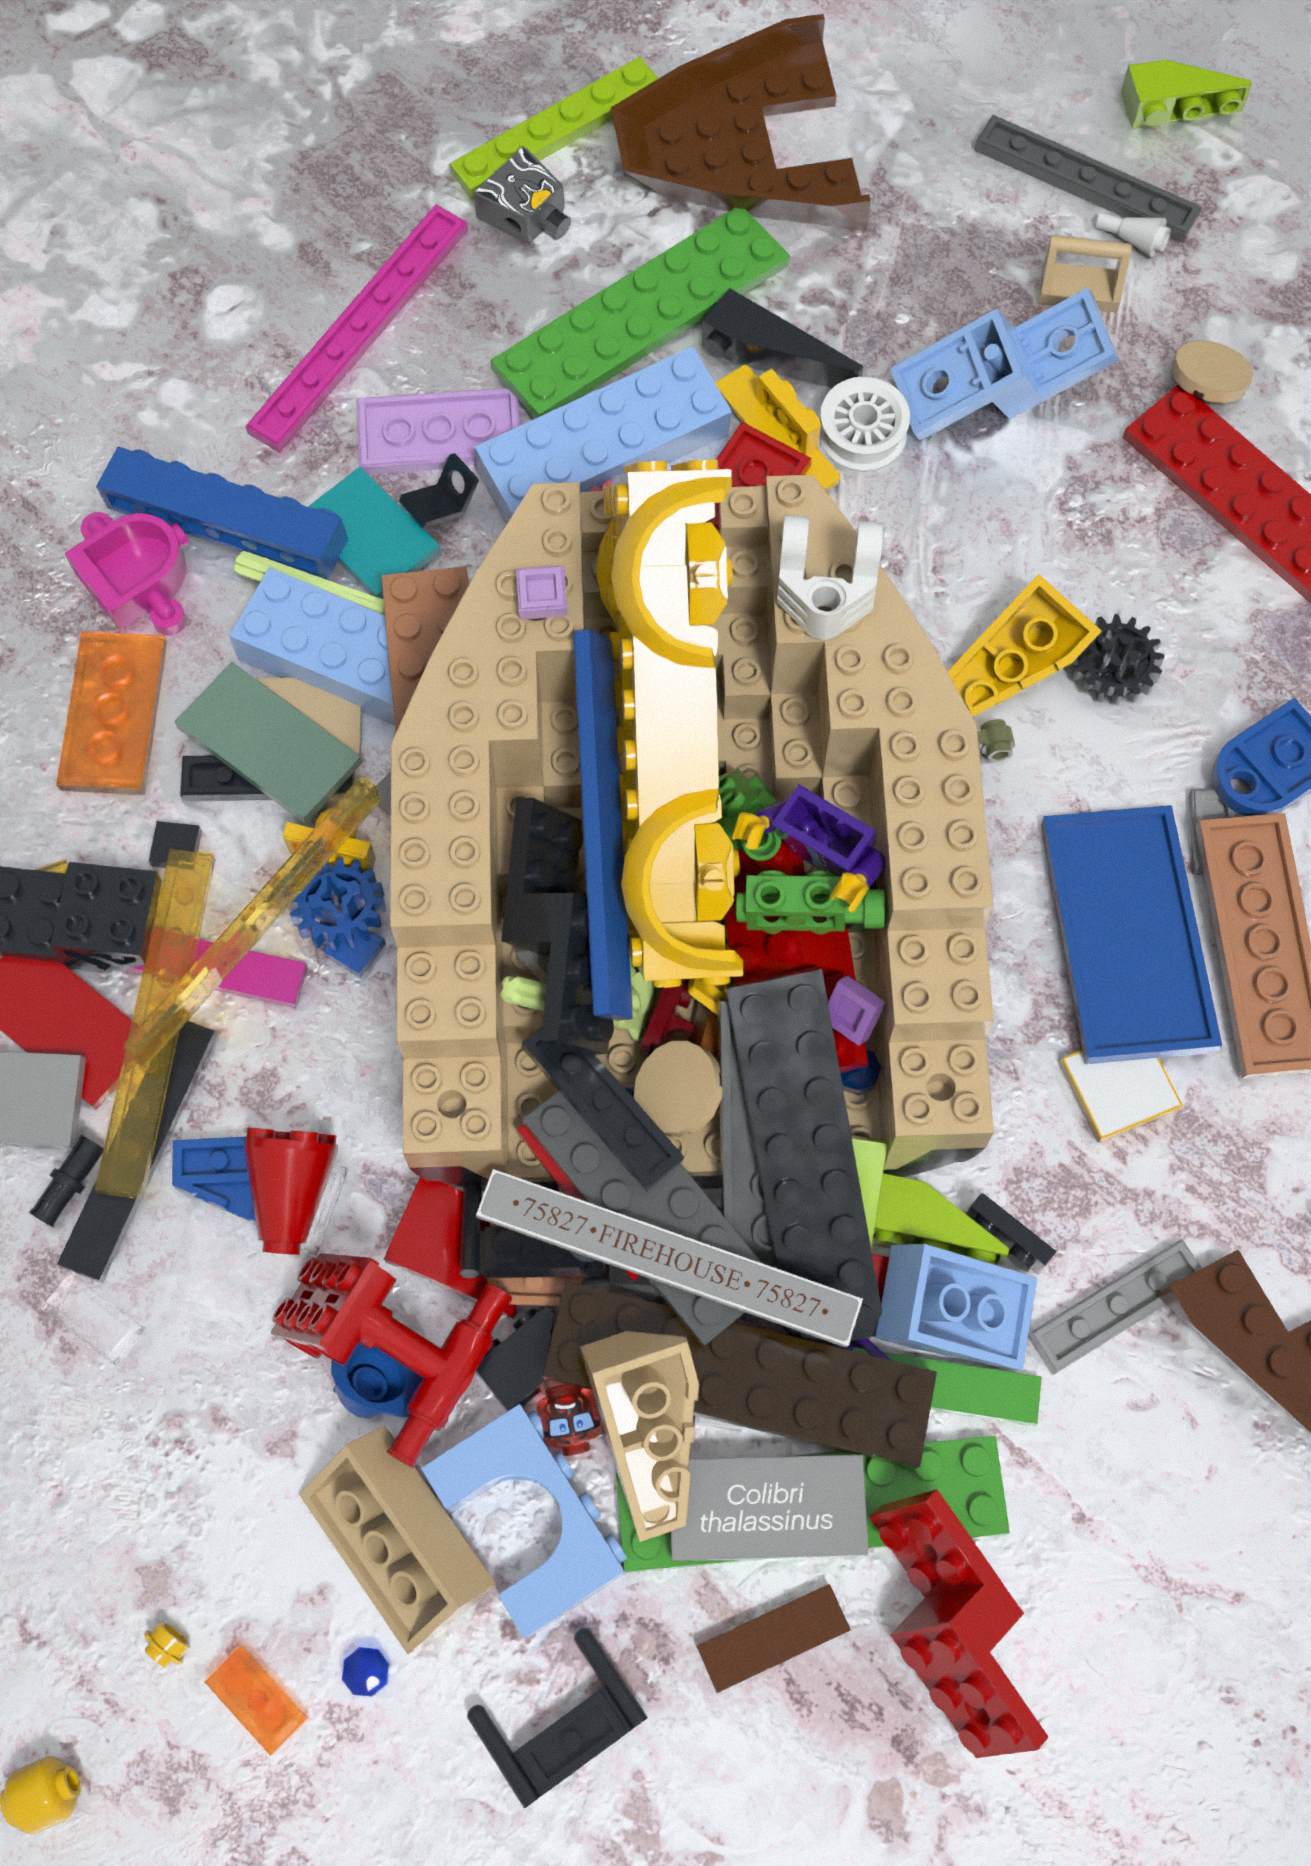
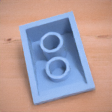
M926 1244L892 1245L881 1303L882 1314L878 1321L875 1338L917 1350L1023 1371L1037 1277Z

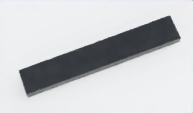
M173 1016L58 1260L57 1265L61 1268L103 1284L217 1038L214 1030Z

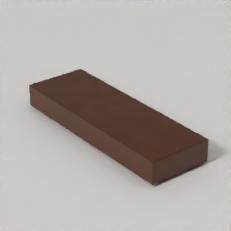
M828 1584L696 1647L717 1694L849 1632L851 1629L831 1585Z

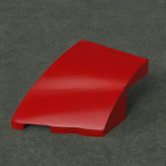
M419 1177L384 1256V1261L426 1278L433 1285L471 1299L475 1304L484 1290L487 1278H484V1275H479L475 1278H464L460 1275L463 1191L441 1181H428ZM481 1219V1231H483L485 1227H490V1222ZM508 1304L502 1315L515 1319L517 1314L516 1305Z

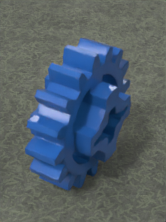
M338 857L334 867H329L325 860H321L320 871L315 873L312 869L306 868L304 872L307 881H294L293 883L297 895L288 897L291 910H293L290 912L293 925L298 926L299 934L303 940L311 936L315 948L319 949L325 941H328L332 952H337L340 942L346 941L347 946L350 949H354V938L360 936L368 941L371 939L368 927L380 928L382 925L379 914L386 912L385 901L382 898L385 896L382 884L376 881L375 873L372 869L363 873L360 861L356 860L349 868L345 867L343 857ZM334 896H336L338 902L341 903L340 905L342 912L340 913L338 912L337 907L334 903Z

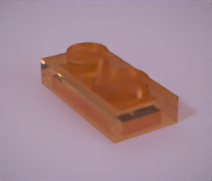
M241 1645L204 1682L270 1756H274L310 1719L245 1646Z

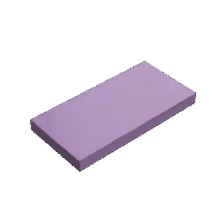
M508 388L357 398L359 465L367 474L438 470L444 468L450 454L456 453L467 467H476L475 446L520 426L519 400Z

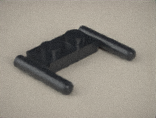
M478 1183L464 1185L460 1275L462 1277L475 1278L479 1275H484V1278L580 1277V1273L597 1277L604 1273V1262L508 1228L485 1227V1230L481 1231V1219L476 1218V1214L482 1199V1187Z
M589 1628L579 1629L574 1635V1642L604 1687L514 1753L484 1706L475 1705L467 1713L468 1721L524 1809L648 1719V1716Z

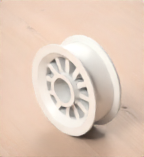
M855 377L842 381L834 386L823 400L820 414V444L827 456L844 468L855 471L881 469L896 460L904 449L910 423L908 403L897 388L881 379ZM858 423H867V424H869V425H866V426H865V425H860V424H858Z

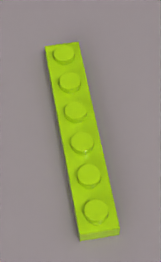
M639 56L449 163L450 173L468 196L474 199L473 192L522 146L526 147L540 161L613 120L610 107L659 78Z

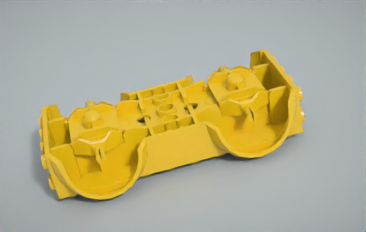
M689 460L671 465V471H667V461L636 462L623 466V474L613 476L611 486H604L605 516H613V519L599 546L596 576L601 600L614 624L617 626V632H609V640L612 641L613 660H618V679H614L615 706L619 708L620 727H617L618 755H621V774H619L624 849L621 885L627 911L631 966L638 967L644 981H652V986L676 987L681 985V979L701 978V983L706 985H723L730 983V977L743 976V960L735 950H730L725 943V927L723 924L716 922V920L723 919L735 900L733 897L734 878L739 875L740 870L738 850L733 848L732 842L717 822V820L722 818L718 780L715 662L718 642L717 630L708 627V625L715 624L727 604V587L732 585L733 581L732 560L726 556V543L712 523H705V521L714 517V503L723 502L732 487L731 469L718 470V460Z

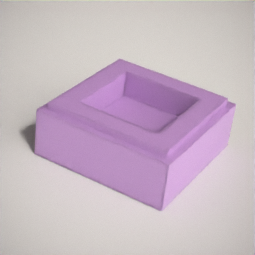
M564 566L516 569L520 620L568 616Z

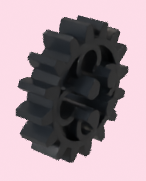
M1114 614L1109 624H1107L1102 616L1097 617L1095 625L1102 632L1070 664L1077 667L1073 674L1074 681L1083 679L1086 681L1082 690L1085 694L1093 689L1098 691V702H1102L1106 695L1112 696L1114 705H1119L1123 696H1127L1131 703H1135L1140 692L1145 695L1151 692L1154 685L1153 682H1158L1163 671L1159 667H1161L1165 655L1157 652L1161 641L1160 639L1149 640L1147 638L1151 630L1149 626H1145L1141 630L1135 628L1136 618L1134 617L1127 624L1121 623L1119 614ZM1113 644H1114L1113 654H1112V656H1111V659H1110L1108 665L1106 666V664H1107V662H1108V659H1109V657H1110V654H1111V652H1112V650H1113ZM1128 652V654H1127V656H1126V658H1125V661H1124V663H1123V665H1122V668H1121V670H1120V666H1121V664H1122V661H1123V659H1124V656H1125L1126 653Z

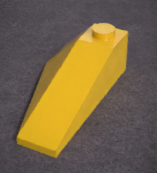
M1038 574L947 672L974 718L1072 664L1102 630Z

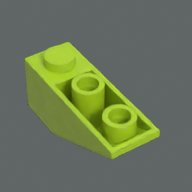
M1165 59L1128 65L1121 94L1132 128L1153 127L1163 123L1182 120L1191 121L1201 117L1220 114L1229 115L1243 111L1252 83L1249 79Z
M883 1173L873 1234L877 1245L891 1248L892 1245L926 1244L993 1265L995 1263L1001 1265L1006 1259L1009 1248L926 1182Z

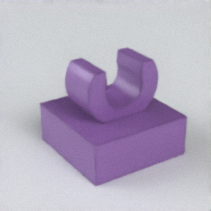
M847 975L837 982L828 1001L832 1027L859 1046L869 1039L886 1002Z

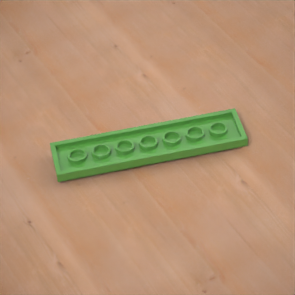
M734 208L492 358L491 370L536 419L581 398L704 320L729 288L743 295L789 266L790 255L746 209Z
M996 1436L924 1443L921 1466L917 1469L863 1456L868 1549L886 1547L880 1539L879 1531L869 1519V1516L880 1505L935 1489L939 1490L972 1539L1010 1534ZM834 1451L784 1457L835 1456L857 1454H852L844 1451ZM616 1473L622 1549L627 1557L624 1560L625 1573L765 1560L672 1562L671 1531L639 1542L618 1473Z

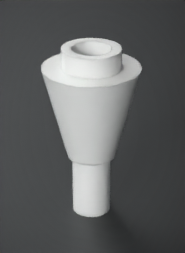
M1101 212L1096 222V228L1118 234L1120 238L1150 257H1154L1157 251L1162 252L1165 249L1171 231L1170 228L1166 227V218L1125 217L1123 219Z

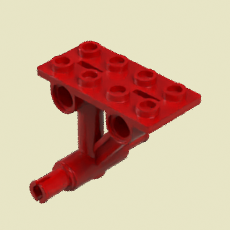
M320 1253L317 1258L311 1257L304 1264L297 1277V1281L301 1284L292 1298L286 1297L276 1309L272 1317V1322L276 1324L271 1330V1334L287 1341L316 1359H319L323 1354L343 1366L346 1365L358 1343L367 1348L374 1346L423 1377L407 1404L408 1409L406 1412L409 1414V1417L391 1447L386 1451L387 1454L396 1460L414 1468L416 1460L433 1431H440L441 1428L445 1427L449 1420L448 1417L459 1398L469 1387L476 1369L486 1352H489L493 1345L492 1340L494 1337L491 1333L513 1298L500 1288L486 1283L467 1319L461 1318L459 1322L455 1323L440 1348L393 1318L392 1310L382 1305L396 1279L379 1267L377 1261L371 1257Z

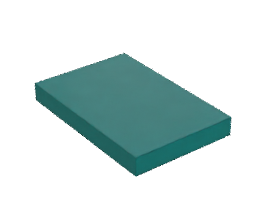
M358 467L308 506L316 510L320 508L331 510L342 518L349 539L338 562L372 596L383 599L381 575L419 571L441 553L440 545L361 467Z

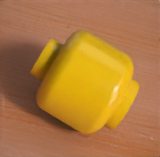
M46 1756L10 1773L0 1796L1 1811L5 1820L11 1827L18 1828L21 1832L31 1835L66 1821L72 1817L77 1807V1798L81 1792L79 1775L73 1767L67 1766L61 1759L54 1756Z

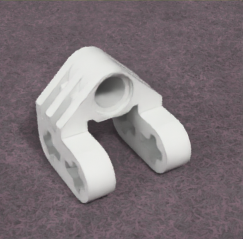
M785 515L777 603L813 638L820 640L832 639L873 611L881 559L883 523L858 521L851 583H847L843 578L813 576L806 580L804 579L809 517ZM826 606L832 608L833 610L822 611L819 610L817 607Z

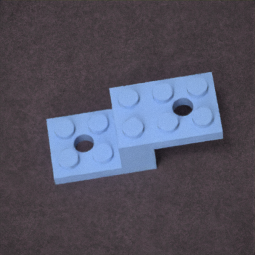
M1087 287L1017 327H1014L996 308L893 366L890 370L897 389L908 403L910 425L913 433L921 441L991 402L1009 419H1012L1118 362L1120 359L1095 297ZM1070 335L1076 336L1075 344L1071 349L1065 352H1058L1059 343L1063 338ZM948 376L949 382L947 387L940 393H933L934 383L939 378Z

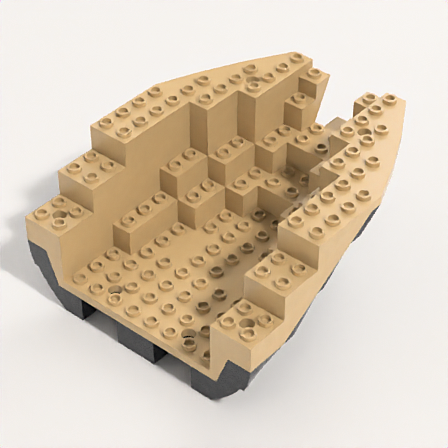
M814 475L766 476V486L731 487L725 500L719 502V534L726 543V556L732 560L733 581L732 585L727 587V604L715 624L708 625V627L717 630L718 642L715 656L718 778L724 774L730 775L737 767L748 779L756 774L772 791V796L777 802L789 799L799 784L875 829L877 832L875 849L885 856L886 861L883 873L876 880L877 889H885L884 929L869 928L865 933L849 932L856 982L883 999L886 1004L869 1039L865 1041L868 1065L841 1073V1080L851 1135L886 1140L888 1144L883 1173L907 1177L941 1168L952 1163L966 1162L981 1153L987 1147L994 1134L986 1037L994 1022L985 930L994 906L977 724L931 641L881 564L879 565L873 611L832 639L820 640L813 638L777 603L785 515L809 517L804 579L806 580L813 576L843 578L847 583H851L857 532ZM580 482L532 484L465 591L430 656L391 743L390 928L397 946V1044L403 1058V1155L409 1169L425 1180L441 1181L464 1187L468 1183H478L481 1185L482 1191L486 1190L493 1169L548 1189L559 1191L557 1184L516 1133V1129L523 1125L522 1119L558 1092V1089L521 1048L522 1042L542 1027L544 1011L507 1003L501 998L500 993L503 990L502 981L508 976L515 978L519 976L540 982L515 953L518 947L502 942L501 937L516 798H535L582 820L583 844L579 850L577 877L579 882L578 888L587 897L573 635L576 631L591 629L609 639V632H617V626L614 624L601 600L596 576L599 546L613 516H605L604 491L580 492ZM564 566L568 616L520 620L516 569ZM826 606L817 607L819 610L822 611L833 610L832 608ZM613 660L614 679H618V660ZM616 708L617 727H620L619 708ZM618 755L619 774H621V755ZM803 860L805 876L810 872L821 871ZM812 916V919L814 921L823 923L827 921L829 917ZM634 967L636 972H639L638 967ZM654 987V1004L652 1009L646 1013L648 1025L664 987ZM693 997L688 1009L679 1007L676 1016L693 1023L699 1001ZM615 1027L613 1036L609 1041L608 1055H595L634 1099L635 1080L647 1057L640 1055L642 1041H635L628 1029L624 1030ZM676 1033L673 1036L667 1035L671 1037V1041H689L690 1037L683 1033ZM719 1104L715 1115L702 1129L692 1134L687 1132L683 1135H678L680 1137L667 1136L684 1156L681 1165L701 1189L721 1188Z

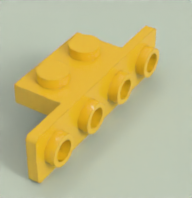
M743 365L715 383L726 403L741 422L758 429L811 458L812 465L805 475H814L825 491L840 483L841 475L818 449L821 429L818 416L811 408L806 409L797 399L794 388L787 380H781L772 368L757 377L749 366Z

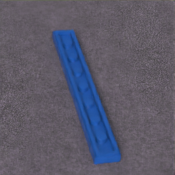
M591 629L574 632L573 639L593 1014L602 1018L622 1021L633 1019L628 920L621 885L624 849L612 641Z

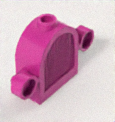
M95 512L86 516L81 523V532L85 540L64 554L74 574L119 631L127 628L150 612L151 621L156 631L160 634L172 636L181 632L186 625V615L182 605L177 600L171 599V597L178 592L185 580L187 565L182 549L189 545L190 542L179 525L174 523L170 526L156 516L141 513L126 515L115 521L109 515L102 512Z

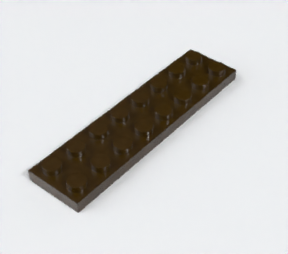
M565 1281L542 1375L543 1379L592 1390L581 1353V1346L625 1331L685 1337L688 1341L699 1382L698 1400L694 1402L693 1415L914 1469L921 1466L937 1375L936 1371L733 1322L702 1347L670 1306Z

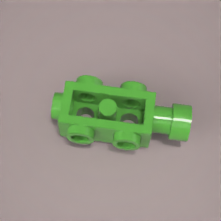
M737 767L730 775L724 774L718 778L722 818L717 820V822L732 842L734 849H741L754 860L770 859L778 852L781 845V837L776 830L767 834L763 833L759 847L756 850L746 848V840L731 839L740 813L756 815L758 811L777 802L772 796V791L756 774L748 779Z
M763 871L758 876L747 875L746 893H737L736 919L737 922H747V930H763L769 934H775L782 930L812 931L816 934H826L830 931H845V923H864V928L884 929L885 889H869L856 911L849 912L848 908L850 905L845 900L835 898L832 901L830 899V895L841 876H835L827 871H814L806 876H787L780 871ZM764 916H781L775 922H768L763 918ZM812 916H826L829 919L823 923H818L812 919Z

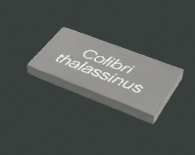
M863 1455L689 1459L688 1469L691 1477L687 1521L685 1527L671 1531L672 1562L861 1557L869 1555Z

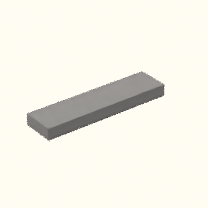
M1180 1239L1029 1332L1028 1339L1053 1376L1164 1307L1166 1304L1155 1294L1175 1280L1180 1281L1202 1269L1184 1240Z

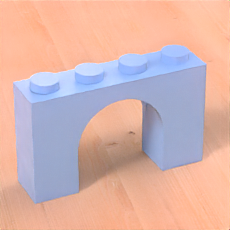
M519 1404L421 1469L450 1515L493 1486L511 1480H524L535 1483L547 1490L558 1503L562 1515V1533L554 1553L539 1568L498 1594L521 1635L527 1641L623 1576L625 1573L620 1563L626 1560L627 1557L612 1533L603 1538L594 1521L600 1518L601 1515L588 1494L584 1492L577 1496L568 1480L575 1476L561 1451L551 1455L542 1439L545 1438L544 1432L547 1429L536 1411L533 1410L526 1415Z

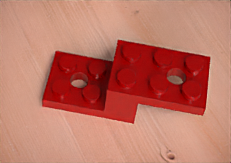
M782 838L778 852L767 860H754L739 849L740 870L739 875L734 878L733 897L735 900L725 914L730 950H735L743 960V976H734V983L819 966L823 972L827 1000L829 1001L839 980L848 975L856 981L848 928H845V931H830L826 934L782 930L775 934H769L763 930H747V922H737L736 919L737 893H746L747 875L758 876L763 871L772 870L783 872L787 876H805L803 859L795 855ZM764 916L763 918L768 922H775L781 916ZM832 1027L840 1074L868 1065L865 1042L858 1046Z
M938 1489L880 1505L869 1516V1519L879 1531L882 1542L892 1550L906 1570L911 1584L924 1596V1599L890 1634L901 1650L903 1660L909 1667L915 1670L929 1690L932 1702L944 1712L958 1732L962 1745L975 1758L1038 1751L1049 1736L990 1653L1024 1615V1612Z

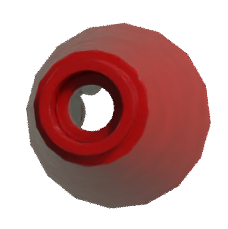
M247 1128V1136L244 1138V1152L258 1240H263L262 1252L300 1255L301 1243H306L337 1157V1135L290 1130V1132H283L273 1129Z

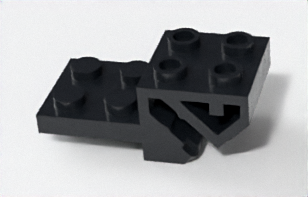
M76 862L68 863L66 873L0 866V956L64 963L68 969L100 973L106 971L111 965L122 969L144 965L147 959L162 879L157 871Z

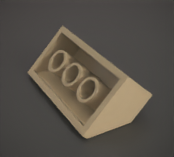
M383 1425L346 1444L299 1495L409 1655L470 1609L496 1583L416 1468H411L386 1453L395 1438L386 1425Z

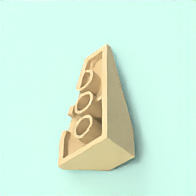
M625 1331L581 1346L580 1349L639 1542L685 1527L691 1477L688 1469L691 1442H694L695 1426L693 1424L694 1402L698 1400L699 1382L687 1339L681 1336Z

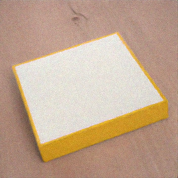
M1081 1050L1063 1057L1059 1062L1098 1143L1176 1112L1183 1106L1159 1058L1085 1064L1083 1051Z

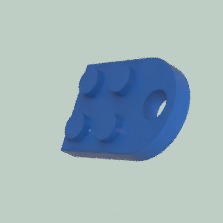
M1295 698L1231 739L1216 757L1212 767L1213 786L1220 799L1229 808L1244 816L1279 814L1311 792V715ZM1231 780H1244L1250 786L1251 793H1238L1233 789Z

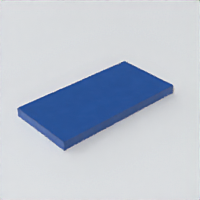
M1172 805L1043 816L1041 822L1085 1064L1218 1053L1222 1048V1041Z

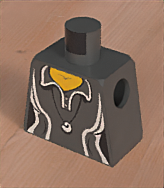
M524 146L473 192L476 218L524 243H531L544 230H547L556 238H561L570 228L571 218L563 213L565 208L564 188L561 182Z

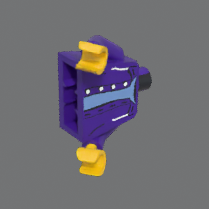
M799 784L789 799L776 802L758 811L756 815L740 813L731 836L732 840H746L745 847L756 850L759 847L763 833L767 834L776 830L795 855L821 871L841 876L830 895V899L832 901L835 898L845 900L850 905L848 908L849 912L856 911L871 885L883 873L886 865L885 856L875 849L877 834L875 829Z

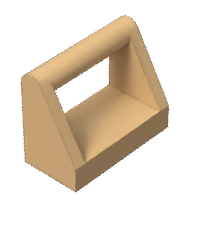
M1051 235L1041 272L1039 304L1056 305L1088 287L1093 293L1100 311L1117 313L1124 288L1132 244ZM1057 252L1118 259L1115 269L1055 262Z

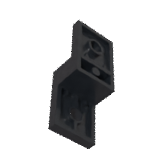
M516 798L501 941L549 958L541 1040L589 1054L608 1055L609 1041L614 1032V1021L594 1016L588 904L587 898L577 895L579 886L577 877L578 856L583 844L582 820L535 798Z

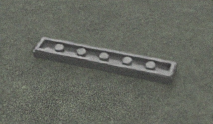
M996 115L991 116L975 143L974 151L1124 218H1166V227L1171 229L1169 238L1182 244L1185 242L1202 210V206Z

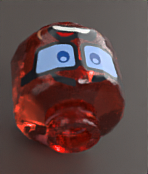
M560 1384L545 1389L546 1396L536 1405L537 1414L543 1429V1442L551 1448H561L563 1456L576 1455L591 1450L589 1441L598 1438L603 1432V1424L593 1391L567 1384Z

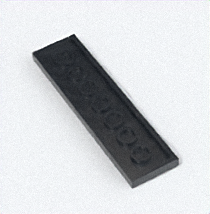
M819 966L724 985L776 1269L862 1298V1304L850 1342L876 1336L878 1321L882 1314V1307L822 969ZM787 1327L789 1336L830 1346L837 1345Z

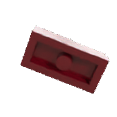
M681 979L680 986L663 988L642 1039L640 1055L648 1057L656 1048L670 1042L671 1037L667 1035L673 1036L676 1033H683L686 1036L692 1037L693 1023L676 1016L679 1007L688 1009L693 998L688 993L689 979Z

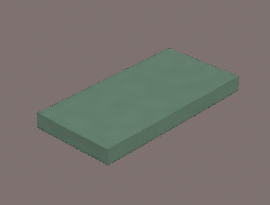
M233 662L174 721L180 731L305 825L362 764L361 756Z

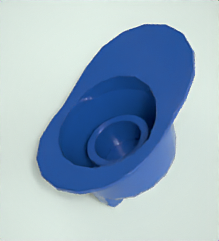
M360 1343L356 1346L345 1366L331 1360V1375L335 1382L333 1391L338 1395L340 1403L348 1412L366 1419L380 1417L383 1414L409 1417V1414L406 1412L408 1409L407 1404L423 1377L376 1347L367 1348Z

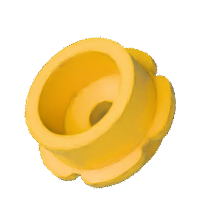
M160 1621L152 1632L146 1630L144 1633L145 1639L149 1642L144 1650L156 1663L167 1668L171 1662L177 1665H181L184 1662L183 1655L191 1645L174 1627Z

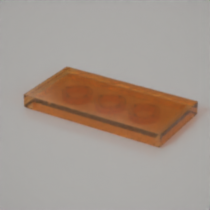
M81 631L56 786L60 791L145 795L168 643L165 636Z

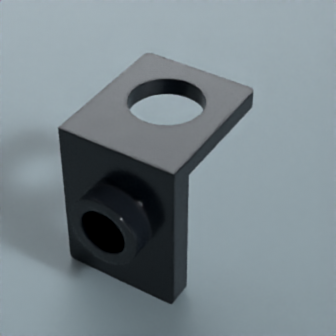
M456 453L449 455L437 484L401 494L399 502L422 528H427L464 516L479 483V479ZM454 470L458 471L464 480V491L462 493H459L453 486L452 474Z

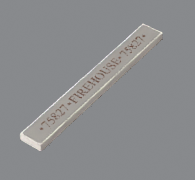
M494 1169L476 1214V1218L843 1347L849 1345L863 1300L862 1298Z

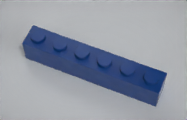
M118 446L96 485L108 509L126 515L150 514L164 520L170 526L177 523L187 535L240 552L246 551L329 580L349 539L342 518L331 510L325 508L316 510L304 506L297 500L287 496L278 498L264 493L253 485L246 484L241 486L228 482L216 473H208L206 475L191 470L188 466L178 461H171L169 463L156 459L148 452L140 449L131 451Z

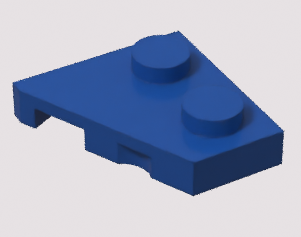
M246 1136L173 1140V1187L176 1190L256 1224L244 1152V1138Z

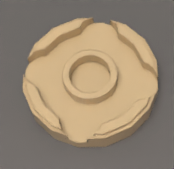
M1196 340L1185 343L1177 350L1171 367L1174 380L1184 391L1193 394L1194 390L1204 394L1202 399L1212 403H1229L1240 400L1249 389L1253 378L1250 363L1240 353L1226 345L1213 341Z
M670 1041L656 1048L643 1062L635 1080L634 1100L665 1135L680 1137L678 1135H683L687 1132L692 1134L702 1129L710 1121L721 1102L723 1086L719 1085L720 1064L710 1051L689 1041Z

